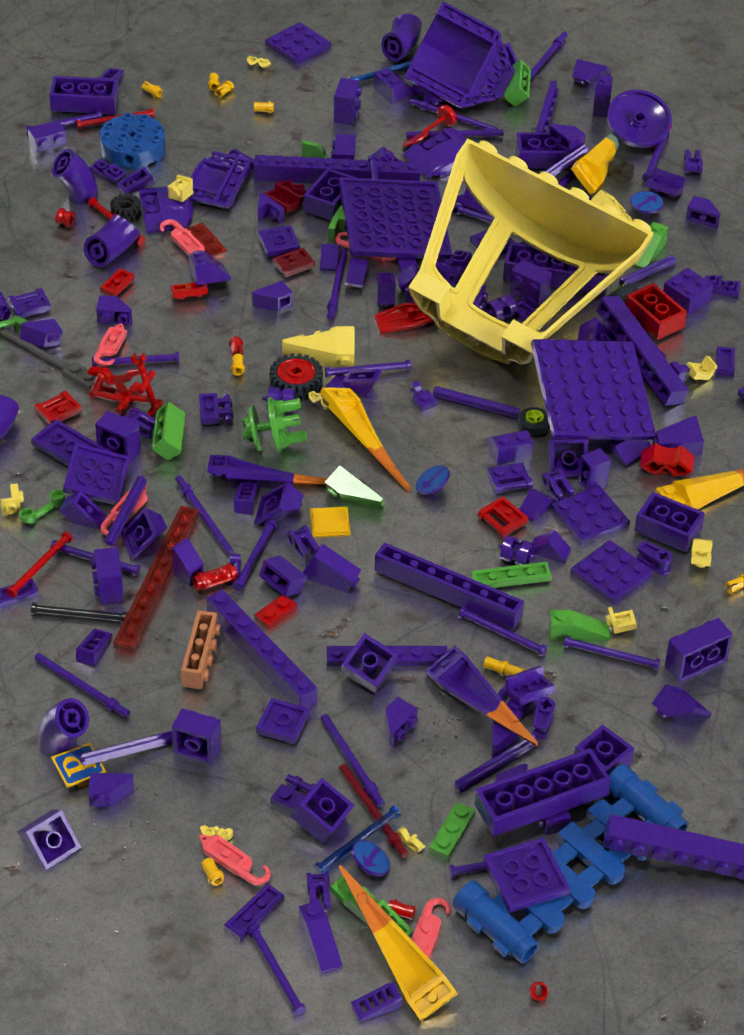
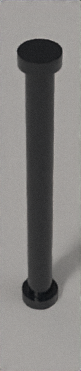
M34 602L31 604V614L34 615L36 613L114 620L121 621L126 624L128 613L124 611L122 613L44 606L37 605Z

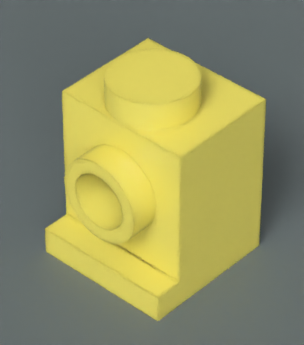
M177 175L176 180L168 186L169 199L184 202L193 194V178Z

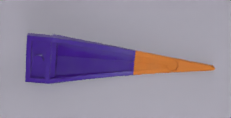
M211 455L207 473L213 476L226 474L227 481L289 482L290 484L326 485L325 481L328 479L281 471L244 461L230 455Z
M455 645L424 671L444 691L533 745L538 746L534 737L495 692L467 655Z

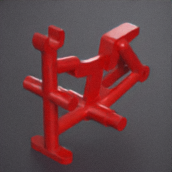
M136 353L131 356V362L137 365L138 368L128 370L124 375H113L107 367L92 366L87 371L88 375L96 377L92 389L88 392L91 398L99 397L119 402L115 410L117 414H122L129 404L141 402L150 404L151 408L147 415L154 417L157 410L163 404L161 399H155L151 381L156 373L150 370L147 374L144 365L146 361L145 354L138 358ZM140 375L142 383L134 382L127 389L124 383L131 381L134 376ZM105 382L107 385L114 384L116 388L105 386L103 383ZM144 391H145L147 396H145V395H136V394H137V392H138L139 394H143Z

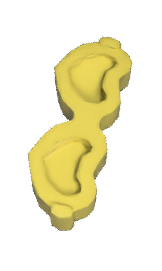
M252 56L247 58L251 66L257 64L262 68L271 66V62L268 59H258Z
M315 391L308 393L311 403H320L323 409L330 410L328 408L329 404L320 393Z
M200 826V833L202 835L214 837L219 835L226 841L233 837V829L231 828L219 829L218 826Z
M402 826L396 831L401 837L402 843L406 844L415 853L420 852L426 847L417 839L416 834L410 837L405 827Z

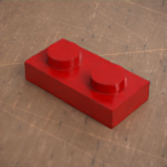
M119 268L100 287V293L108 296H118L134 280V274Z
M196 282L170 285L173 299H185L189 296L201 297L203 294H208L206 284L197 285Z
M281 595L255 614V620L269 630L295 612L297 604L288 597Z

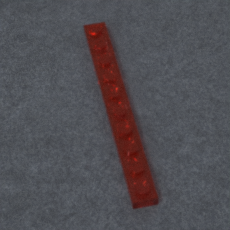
M180 505L113 642V648L133 652L173 570L172 548L177 543L188 538L199 516V509Z

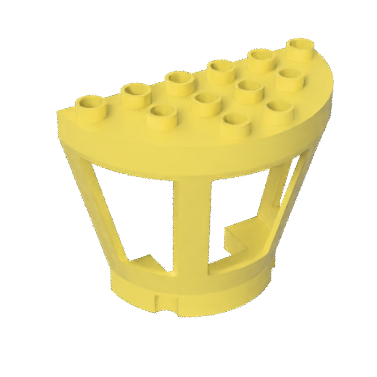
M467 138L456 155L421 268L408 288L411 297L424 314L430 316L438 328L460 344L478 354L501 363L510 364L514 361L524 365L529 363L534 357L531 347L532 340L548 339L626 270L632 268L644 254L652 241L654 233L651 232V227L640 219H634L631 222L621 217L618 209L611 204L603 203L600 206L590 201L589 196L583 190L576 187L568 190L558 185L557 179L550 173L542 171L540 174L529 170L527 164L520 158L510 156L507 159L497 154L496 148L489 142L481 140L479 143H476ZM463 181L475 200L494 220L454 288L437 270L436 262ZM511 234H514L542 253L578 269L522 324L512 320L509 325L473 305V302ZM597 273L610 274L546 331L538 332Z

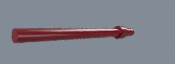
M341 764L339 770L383 830L390 846L395 848L403 859L408 857L409 852L402 844L399 834L394 833L348 766Z

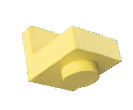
M705 356L702 363L688 362L686 364L690 368L689 376L695 380H710L717 369L716 363L710 356Z
M18 483L10 484L12 498L0 500L2 515L20 512V502H24L23 491L18 489Z
M693 539L691 564L701 568L711 565L712 540Z
M608 607L609 615H606L608 627L612 626L614 634L637 629L633 610L614 614L612 607Z

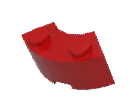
M654 443L642 450L639 466L647 472L658 476L661 473L670 474L671 477H678L693 471L695 456L683 446L667 448Z

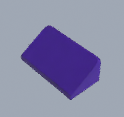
M625 440L614 447L613 457L627 466L640 459L642 450L648 448L651 444L648 440Z

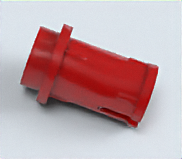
M238 336L232 337L229 341L232 357L235 353L243 355L242 339Z
M398 899L389 901L388 905L398 916L413 920L416 906L398 902Z

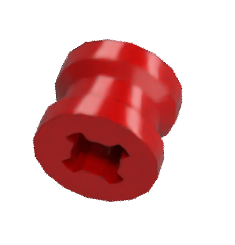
M60 208L55 216L56 224H64L65 227L71 228L75 221V212H67L66 209Z

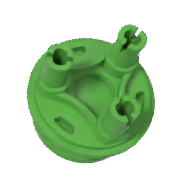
M268 397L270 421L261 423L259 422L255 406H249V417L241 418L245 428L242 434L246 443L254 442L257 450L262 451L263 440L261 432L269 430L272 431L278 452H282L286 446H291L293 443L307 441L306 430L292 433L287 431V427L301 425V420L294 421L295 419H300V414L284 416L286 412L302 409L300 398L276 401L272 397Z

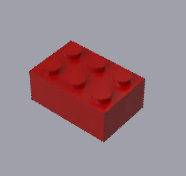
M651 283L626 295V306L640 325L655 339L659 340L685 327L687 311L656 284Z

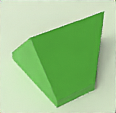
M306 140L302 141V157L328 158L325 153L326 149L320 144Z

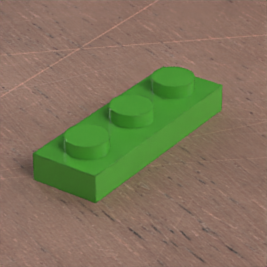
M456 802L429 846L428 853L448 861L475 816L476 809Z

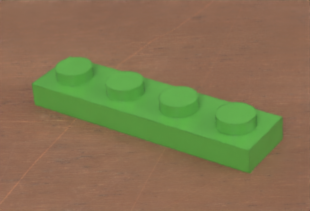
M547 561L471 571V579L492 588L551 581L552 578Z

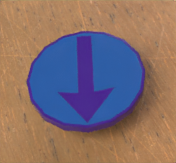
M641 191L631 196L630 204L636 211L650 214L658 212L663 208V199L656 193Z
M443 465L429 468L418 478L416 489L423 495L441 490L448 482L450 471Z
M359 840L353 845L351 850L352 856L362 870L375 876H383L389 871V859L379 846L366 840Z

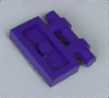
M217 393L199 394L201 424H219V418H223L226 424L232 423L234 417L231 410L233 402L229 394L223 395V398H218Z
M288 774L285 782L291 785L288 787L281 784L271 796L270 803L292 814L315 784H309L304 782L303 778L299 776L294 777ZM298 789L306 791V795L298 792Z

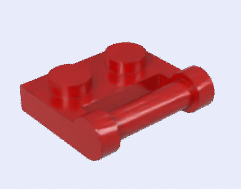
M66 390L60 392V395L33 405L35 413L40 415L49 425L56 419L62 422L82 412V406Z
M504 496L482 508L477 514L478 518L482 521L485 520L498 531L499 536L503 539L527 524L529 519ZM493 513L497 518H499L503 523H505L506 526L503 527L490 514Z

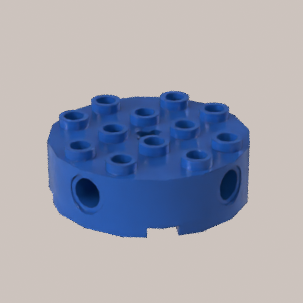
M124 113L122 116L112 118L105 122L100 130L101 156L110 161L111 165L115 163L120 168L127 170L140 169L143 166L146 168L150 163H157L166 152L164 127L159 121L149 117L147 114Z

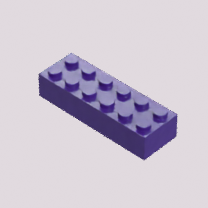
M510 242L504 262L503 279L511 280V270L522 259L552 272L551 287L557 288L578 268L558 261L529 244ZM597 273L579 292L589 293L610 274ZM607 288L603 290L600 294L605 295Z
M589 748L475 789V807L494 837L609 795L611 779L593 750Z

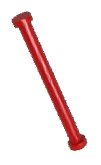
M149 108L147 111L131 113L147 114L151 118L155 117L153 108ZM122 115L85 121L76 120L77 129L81 130L83 127L101 125L112 118Z
M95 197L89 199L88 205L91 208L94 207L109 220L112 218L113 214L98 203ZM140 235L135 242L141 246L145 243L146 239L143 235Z
M67 531L63 532L61 538L13 586H9L6 589L8 596L15 598L18 595V591L66 543H70L73 540L72 535Z

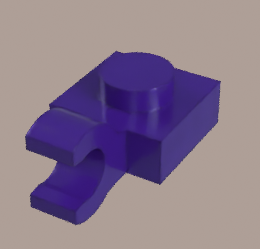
M418 381L410 383L413 387L410 389L412 401L421 412L437 406L436 398L428 389L423 391Z

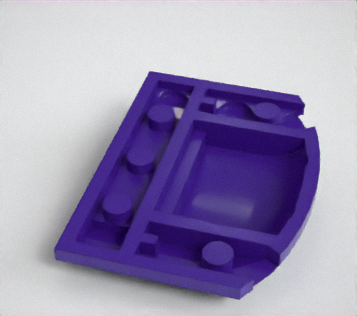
M454 128L442 129V133L420 144L415 143L403 154V157L409 163H421L420 173L427 180L431 179V176L437 175L440 178L450 176L456 155L467 139Z
M213 151L211 153L212 157L204 158L192 173L193 194L190 196V200L229 209L235 203L234 199L244 179H247L252 160Z
M168 186L138 189L146 233L162 232L160 224L168 219L175 220L184 229H188V222H192L193 205L190 197L184 202L169 199ZM171 225L164 226V232L175 229Z

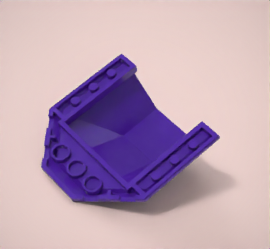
M443 1L404 79L461 109L502 98L515 70L513 65L511 66L508 52L502 43L501 34L498 30Z

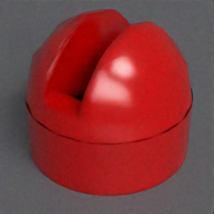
M536 981L530 986V994L533 999L541 1001L547 997L548 988L544 982ZM537 985H540V995H536Z

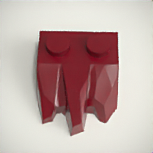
M291 180L275 183L274 189L264 192V194L284 207V213H290L299 209L304 202V194L307 190H304L305 186L303 184L294 185Z

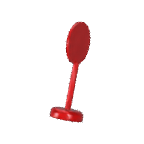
M448 105L439 107L437 110L438 120L425 128L422 133L405 141L402 146L408 147L422 140L429 134L428 131L439 123L446 127L454 125L457 121L454 110Z

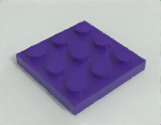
M301 22L265 39L266 46L295 65L331 48L330 41Z
M75 443L62 492L74 494L81 490L89 499L116 505L120 501L130 457Z
M599 485L551 504L553 513L580 545L630 525V520Z
M608 540L574 565L570 570V574L614 605L653 576V570L616 543Z
M543 837L483 855V862L509 913L570 894L571 889Z

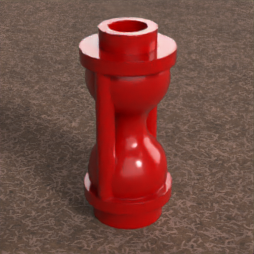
M227 563L214 570L198 572L192 577L193 585L197 591L201 590L203 592L219 584L234 582L237 577V570L234 565L232 566L230 563Z

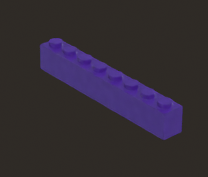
M620 296L602 297L596 312L618 341L633 342L640 372L665 406L682 404L689 391L629 308Z
M385 542L375 554L374 571L461 608L464 606L468 608V611L513 630L523 617L524 601Z
M223 589L206 598L207 612L217 613L218 624H221L223 632L292 704L307 709L317 704L318 688Z
M610 814L605 825L604 848L744 880V844Z

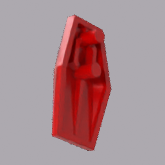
M403 303L374 315L380 334L413 330L435 322L430 316L424 314L416 303Z

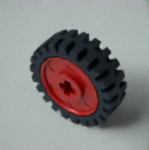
M292 353L290 357L283 355V359L281 357L277 358V361H274L270 367V387L279 388L280 391L284 388L295 389L294 397L296 399L301 398L304 401L308 397L309 392L315 391L318 393V391H321L323 386L322 366L318 360L315 361L313 357L309 359V355L306 354L304 357L300 353L297 356Z

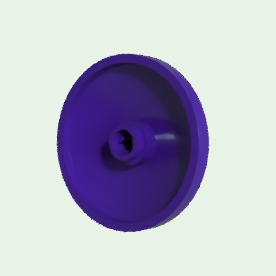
M628 90L617 95L610 103L607 112V123L613 135L621 142L637 148H647L659 144L666 138L671 128L672 116L666 103L657 95L644 90Z

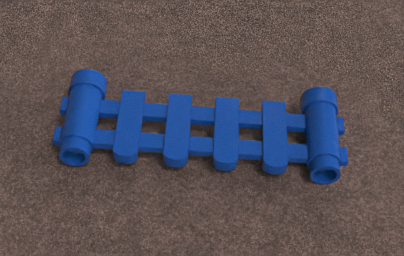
M621 764L609 775L611 779L609 795L617 800V802L611 806L602 798L587 810V817L592 820L587 826L581 829L572 821L558 832L557 840L562 845L551 853L571 889L570 894L521 909L527 916L518 922L507 912L508 910L500 894L492 899L489 896V892L477 881L473 880L459 890L453 899L452 907L467 919L466 923L479 934L483 931L493 940L492 947L503 957L509 955L510 957H515L521 964L526 963L539 948V943L532 937L535 932L540 928L551 934L558 932L564 925L565 915L562 911L572 903L580 909L587 908L594 901L595 890L592 887L603 879L608 884H617L623 879L625 866L622 863L633 854L612 849L607 851L595 841L604 835L605 825L610 814L626 817L634 812L645 822L686 831L689 822L681 816L684 810L673 801L668 803L657 794L658 789L647 779L644 781L640 780L638 774L627 765ZM633 855L640 861L648 859V857ZM576 856L588 866L579 875L566 865Z

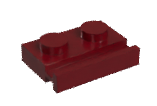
M304 248L273 258V264L281 273H284L285 278L315 267L316 262L312 260V257Z

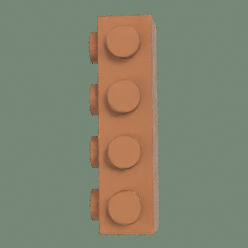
M197 611L181 669L182 687L202 689L204 681L207 682L209 669L207 668L212 665L213 654L211 653L216 650L217 639L215 638L220 635L221 624H218L217 613Z

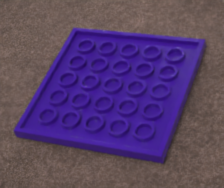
M339 178V188L351 256L424 258L442 202L438 182ZM446 230L438 259L449 260L452 256L448 230Z
M532 340V352L552 439L653 440L656 438L633 342Z

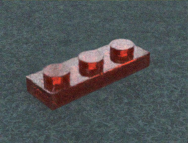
M203 222L188 227V231L205 247V251L216 260L228 256V250Z

